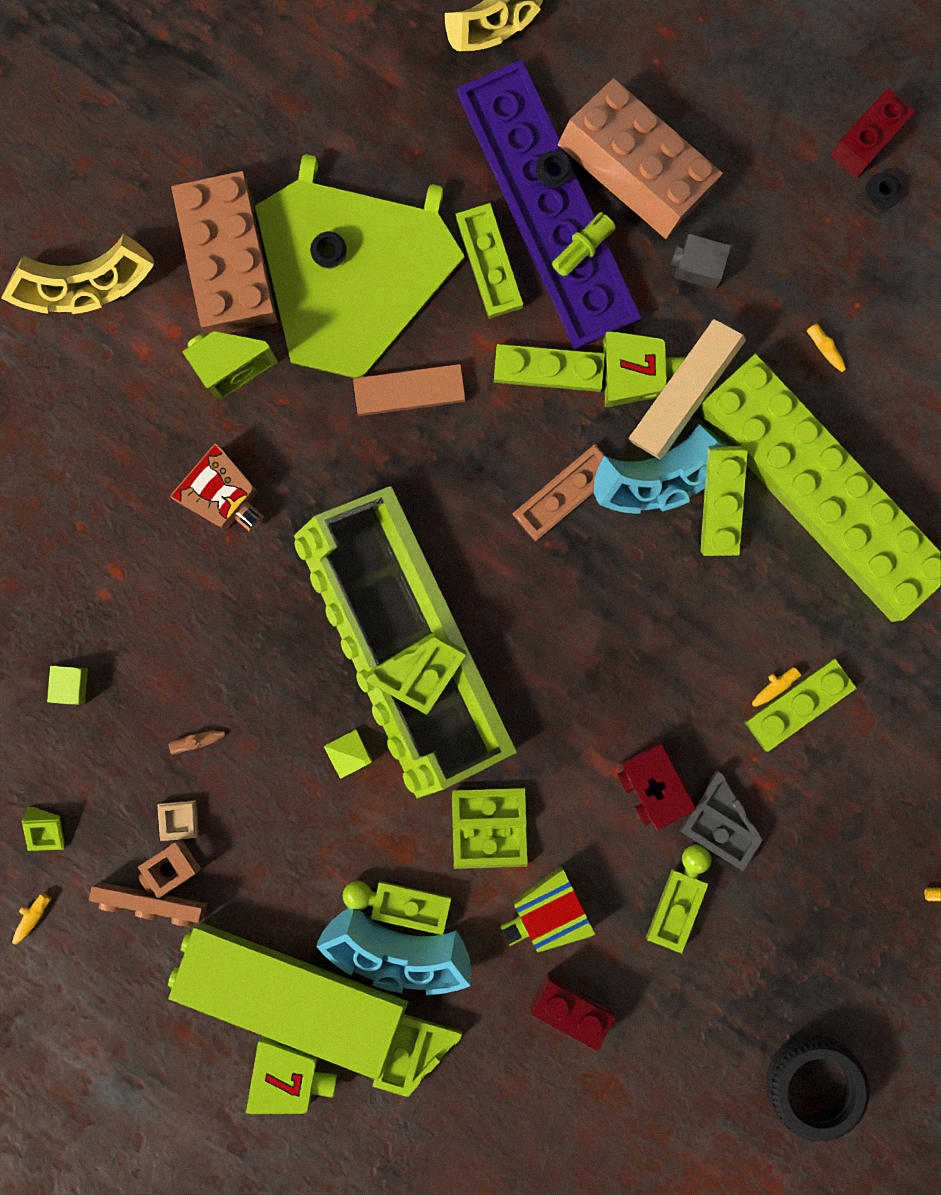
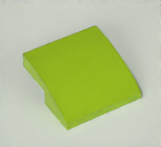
M525 788L452 790L454 869L527 867Z

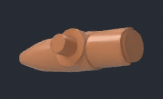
M207 731L170 741L168 743L169 750L174 755L198 749L217 742L225 736L224 731Z

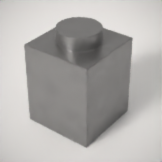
M688 234L683 245L677 243L671 265L677 266L674 278L716 289L722 279L731 245Z

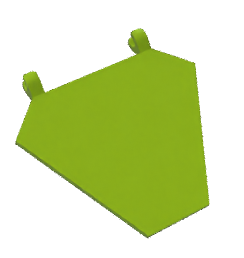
M305 154L302 156L298 180L255 206L290 361L293 364L338 375L361 378L374 366L465 256L439 215L443 200V188L434 184L429 186L425 207L420 209L315 184L314 181L319 167L317 158ZM327 231L339 234L347 246V255L344 262L332 269L322 268L317 265L310 251L313 239L320 233ZM331 245L326 246L323 249V255L327 257L333 256L336 248Z

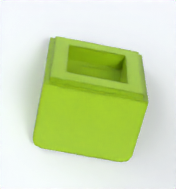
M50 666L47 702L85 705L88 668Z

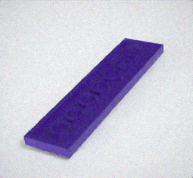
M519 60L456 88L457 96L574 351L603 339L606 332H618L640 322L642 318L605 239L595 249L596 253L593 257L586 256L567 276H561L552 266V262L573 242L572 235L580 233L595 217L573 169L569 181L559 188L544 186L536 176L537 161L544 153L559 151L565 154V151L558 146L559 138L523 60ZM550 166L547 172L552 176H556L560 173V169L556 166Z

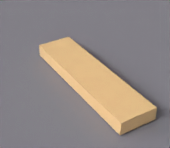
M713 319L632 432L629 440L661 460L746 341L744 335Z

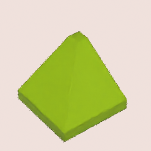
M357 730L324 746L340 779L373 762Z
M27 807L22 819L27 850L65 849L60 816L35 807Z

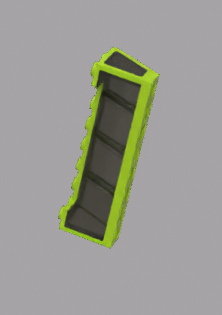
M386 487L314 516L294 535L296 551L299 557L306 561L311 571L310 580L316 592L321 593L325 601L327 618L339 631L342 638V650L346 657L352 659L357 670V682L360 688L365 693H368L373 704V716L376 722L383 726L389 738L387 741L388 748L392 756L399 760L403 768V779L408 790L414 793L416 798L444 790L517 753L392 487ZM433 632L466 651L465 658L427 715L366 682L365 676L368 671Z

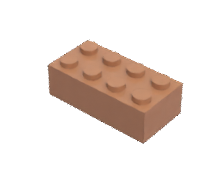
M614 78L569 120L558 143L559 147L665 239L709 195L723 174Z
M243 171L171 186L200 326L204 333L208 335L216 331L227 334L278 323L249 184Z

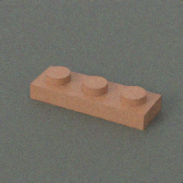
M104 882L93 885L89 896V901L99 903L98 908L104 911L121 912V908L135 910V916L139 918L155 920L157 915L170 917L172 918V924L184 927H193L194 922L199 923L205 918L208 904L169 895L157 898L154 892L149 894L144 890Z

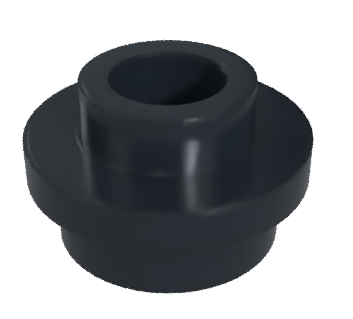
M549 151L538 159L536 176L541 184L548 188H559L569 181L572 174V164L565 154L559 151ZM550 166H556L560 169V173L552 176L547 172V169Z
M887 172L873 175L865 187L866 199L872 206L878 209H888L894 206L902 194V186L898 178ZM879 185H886L890 189V194H882L879 190Z
M329 231L323 232L313 239L310 248L311 256L315 263L322 268H336L344 262L347 255V246L339 234ZM328 245L336 248L335 254L330 257L323 255V249Z

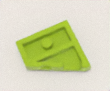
M433 632L368 671L365 676L366 682L427 715L465 658L466 651Z
M404 1014L384 1072L378 1080L374 1079L372 1087L409 1097L419 1086L420 1081L439 1064L440 1059L449 1049L459 1042L462 1031Z

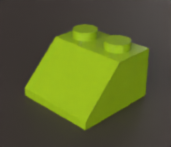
M216 331L208 335L201 333L188 342V348L182 351L205 387L218 402L278 363L266 341Z

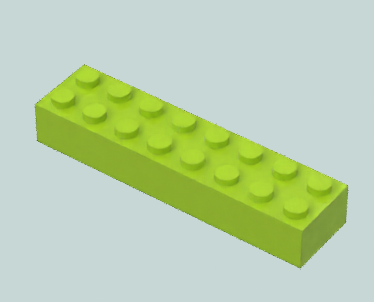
M756 353L699 405L696 412L718 436L732 446H745L748 450L747 467L891 622L905 620L941 586V552Z

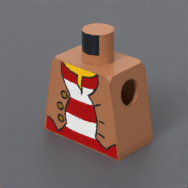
M216 443L170 495L179 504L224 530H227L236 520L251 532L264 517L262 513L250 504L258 491Z

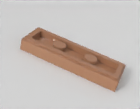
M460 364L353 378L358 416L465 402Z
M596 444L512 513L513 517L535 542L594 493L596 472L605 455Z

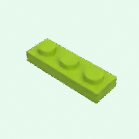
M488 203L456 213V220L488 319L522 309L523 302L491 204Z
M497 344L493 383L601 392L605 353Z
M708 446L700 549L703 556L739 555L748 453L745 446Z
M831 659L748 718L744 723L764 751L769 752L857 688L837 660Z

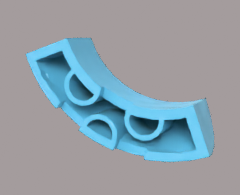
M699 424L681 444L668 451L661 460L655 457L643 461L628 462L612 459L604 455L594 479V495L601 506L624 513L640 514L641 510L660 508L662 511L679 507L689 503V497L705 488L708 446L732 445Z
M348 908L329 923L322 932L316 946L326 958L347 974L352 975L353 972H356L374 980L373 986L388 991L402 993L403 988L426 990V995L458 991L471 986L472 969L469 955L457 931L436 936L403 934L381 926L367 917L361 910Z

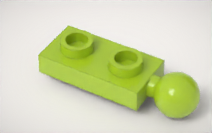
M694 844L684 850L682 855V863L685 867L684 873L674 869L671 870L646 936L648 941L681 954L708 887V883L697 879L699 874L709 869L712 861L709 850L704 846Z
M362 881L350 882L343 891V901L348 908L363 910L367 906L373 907L371 916L373 920L439 935L444 933L451 902L450 896L379 881L377 892L371 891L370 887Z

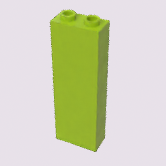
M204 923L194 927L193 931L188 930L181 945V951L185 952L180 966L176 965L168 981V986L172 988L169 1000L375 1080L380 1078L384 1072L408 1001Z

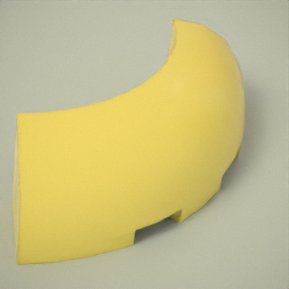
M484 0L470 9L455 13H445L448 40L452 48L457 51H475L498 45L517 31L523 30L541 10L539 7L543 0Z
M124 233L118 242L105 254L79 265H49L23 255L1 299L16 306L41 313L53 311L76 314L102 308V305L120 296L123 297L133 290L149 273L154 265V260L146 249Z

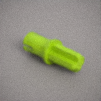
M600 212L580 233H574L572 235L573 242L552 262V266L558 274L563 277L567 276L586 256L593 257L596 253L595 249L615 231L616 227L613 221L606 214L603 215Z

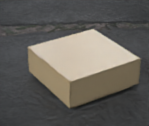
M196 800L157 804L160 841L199 837Z

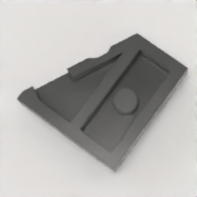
M715 771L694 805L696 810L688 814L679 831L744 871L761 844L762 838L754 825L751 824L744 808L734 796L723 774Z

